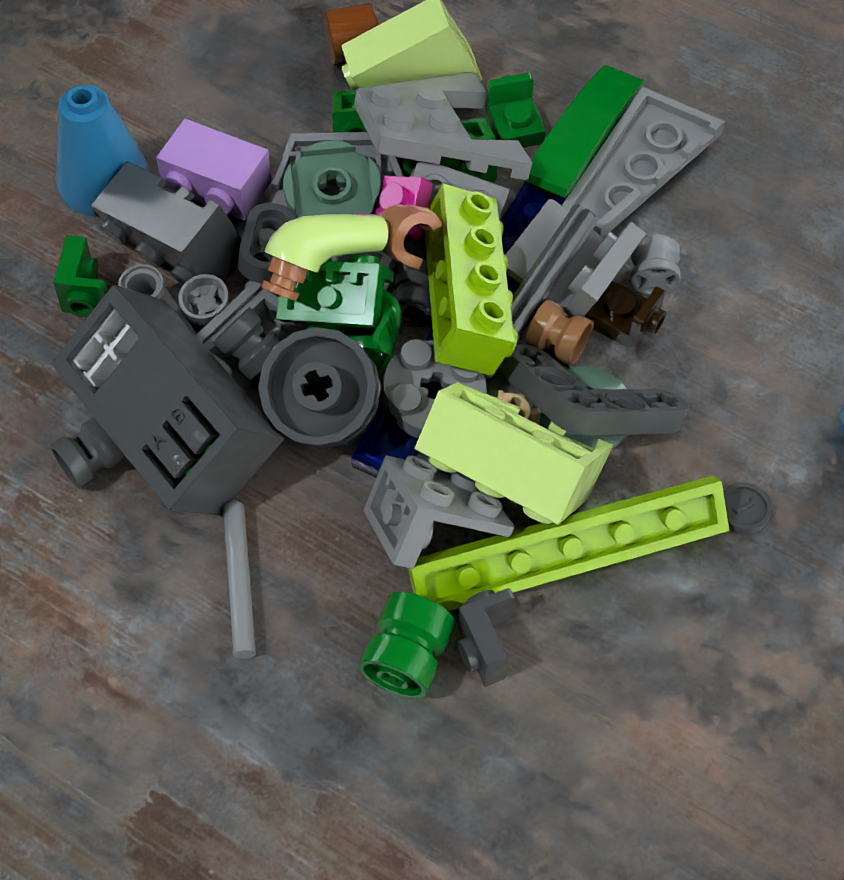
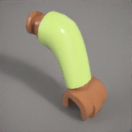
M411 204L389 206L379 216L324 214L298 217L285 222L271 235L264 252L272 255L268 270L273 272L270 281L263 280L261 287L285 298L297 301L300 293L294 291L297 282L304 284L309 270L318 273L320 266L332 257L364 252H378L381 250L391 259L419 270L423 259L406 252L404 248L406 234L414 225H418L420 228L428 231H434L440 228L442 223L438 216L428 208Z

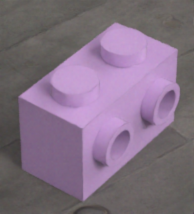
M184 118L156 157L160 177L167 182L165 186L175 192L180 187L190 190L195 195L192 199L193 201L206 205L211 200L219 204L226 215L229 214L244 221L247 219L250 210L255 207L272 182L268 149Z

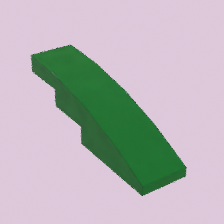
M604 65L582 88L549 132L531 160L532 167L529 179L524 181L565 198L575 187L636 95L644 86L645 80Z

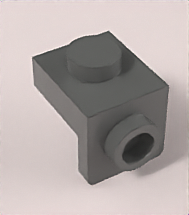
M510 588L497 593L493 590L479 592L470 597L463 606L459 607L458 631L462 638L457 641L459 653L469 672L477 670L485 687L504 680L506 677L508 656L493 626L506 622L513 617L515 597Z

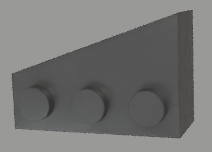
M127 161L91 205L103 220V223L100 225L101 230L121 245L126 240L136 245L135 251L154 267L158 268L161 263H164L173 269L170 272L171 275L182 285L192 277L201 274L214 275L225 283L238 267L242 238L222 207L209 200L204 208L191 202L195 195L190 190L180 187L175 192L165 186L167 182L162 177Z

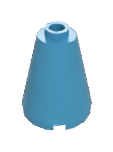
M81 85L65 92L59 100L56 185L61 199L70 209L85 216L96 217L95 210L91 207L92 203L127 161L149 171V165L146 157L106 93L95 86Z

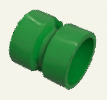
M393 592L388 596L377 621V628L381 634H375L373 639L368 642L358 664L359 671L370 682L388 692L407 698L425 697L434 679L438 665L434 656H440L445 652L455 628L456 620L444 607L428 598L408 592Z

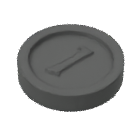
M735 483L723 491L730 530L739 534H753L766 526L772 513V504L768 495L761 488L750 483Z

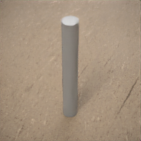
M232 501L224 504L223 514L233 656L237 659H248L256 655L245 507L242 502Z

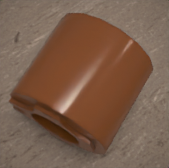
M371 3L323 11L325 38L332 64L346 62L342 44L379 25Z

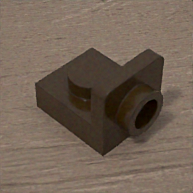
M611 281L598 301L585 314V317L594 321L593 330L636 351L646 335L654 338L660 330L667 315V312L661 309L666 291L656 286L649 297L645 298Z

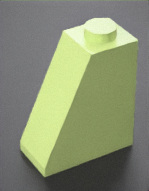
M425 0L341 45L347 64L342 66V71L353 91L358 88L461 73H475L479 81L483 80L470 45L442 0Z

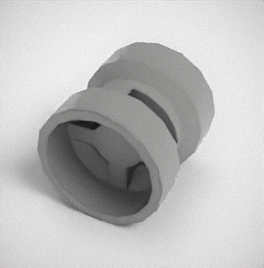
M209 274L197 275L186 281L180 289L178 297L180 308L196 334L232 301L228 288L222 279Z

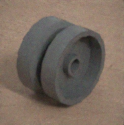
M314 327L293 332L274 346L262 365L258 389L263 411L276 430L295 442L326 449L347 445L367 432L379 414L382 400V383L379 370L360 344L340 331ZM322 381H328L333 385V387L326 389L329 397L325 400H321L315 394L316 386Z

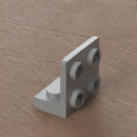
M549 199L506 253L508 258L506 273L518 283L523 281L569 213L568 210L555 200ZM632 222L626 226L618 237L610 231L604 239L592 230L545 301L549 299L562 305L564 312L569 315V319L575 315L585 316L598 301L646 233Z
M386 455L363 509L393 565L411 569L414 568L421 550L425 549L430 543L434 521L506 537L511 536L515 526L503 511L501 502L480 491L475 486L476 481L459 472L449 473L433 466L428 460L418 456H407L406 460Z

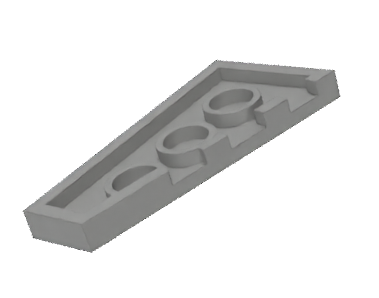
M642 87L572 189L562 207L570 211L573 206L578 204L592 211L596 215L597 220L593 230L600 236L605 237L721 136L726 121Z

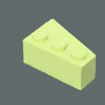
M458 382L439 390L414 448L429 456L428 460L433 466L445 472H459L476 481L475 486L483 493L496 498L506 497L523 506L522 510L527 516L542 523L550 524L553 522L559 525L589 499L613 444L598 439L593 448L564 436L566 431L555 425L552 421L548 429L518 415L520 407Z

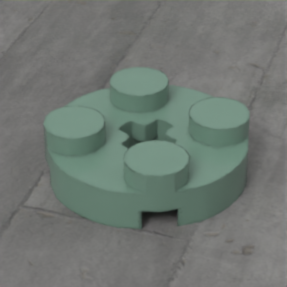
M322 141L312 144L301 151L302 157L296 160L292 167L290 163L285 171L283 179L285 202L287 208L295 214L296 218L324 214H373L377 208L381 192L378 168L369 156L367 160L364 155L356 152L355 146L347 142ZM336 180L338 187H345L338 195L333 196L322 193L319 190L325 189L327 181Z

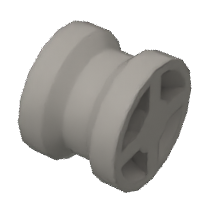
M652 235L644 237L631 254L632 263L635 265L631 273L633 288L645 295H650L656 286L665 290V294L673 292L679 287L681 282V273L677 266L680 260L679 244L667 236Z

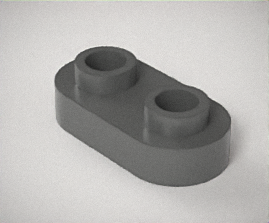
M262 203L250 210L238 257V268L249 280L263 283V280L270 281L273 272L269 271L268 267L272 255L264 252L271 235L285 222L296 219L295 214L287 207L276 203Z

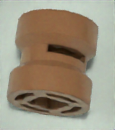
M547 299L534 315L528 328L525 342L542 350L546 348L549 350L554 349L557 360L572 366L580 357L590 338L594 321L582 315H575L569 319V315L564 312L562 305Z

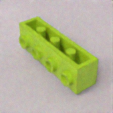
M443 183L429 207V210L438 216L442 226L434 231L424 229L435 362L493 376L504 358H509L514 352L518 338L517 329L513 327L511 315L513 295L508 290L507 284L508 258L503 253V222L499 220L496 198L489 197L478 191H468Z

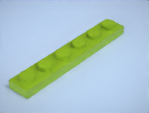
M712 475L572 514L559 525L553 522L550 524L540 523L512 531L510 537L497 535L418 557L414 568H408L413 594L428 598L444 607L447 611L463 606L470 597L485 590H493L497 593L510 588L513 593L730 531L722 481Z

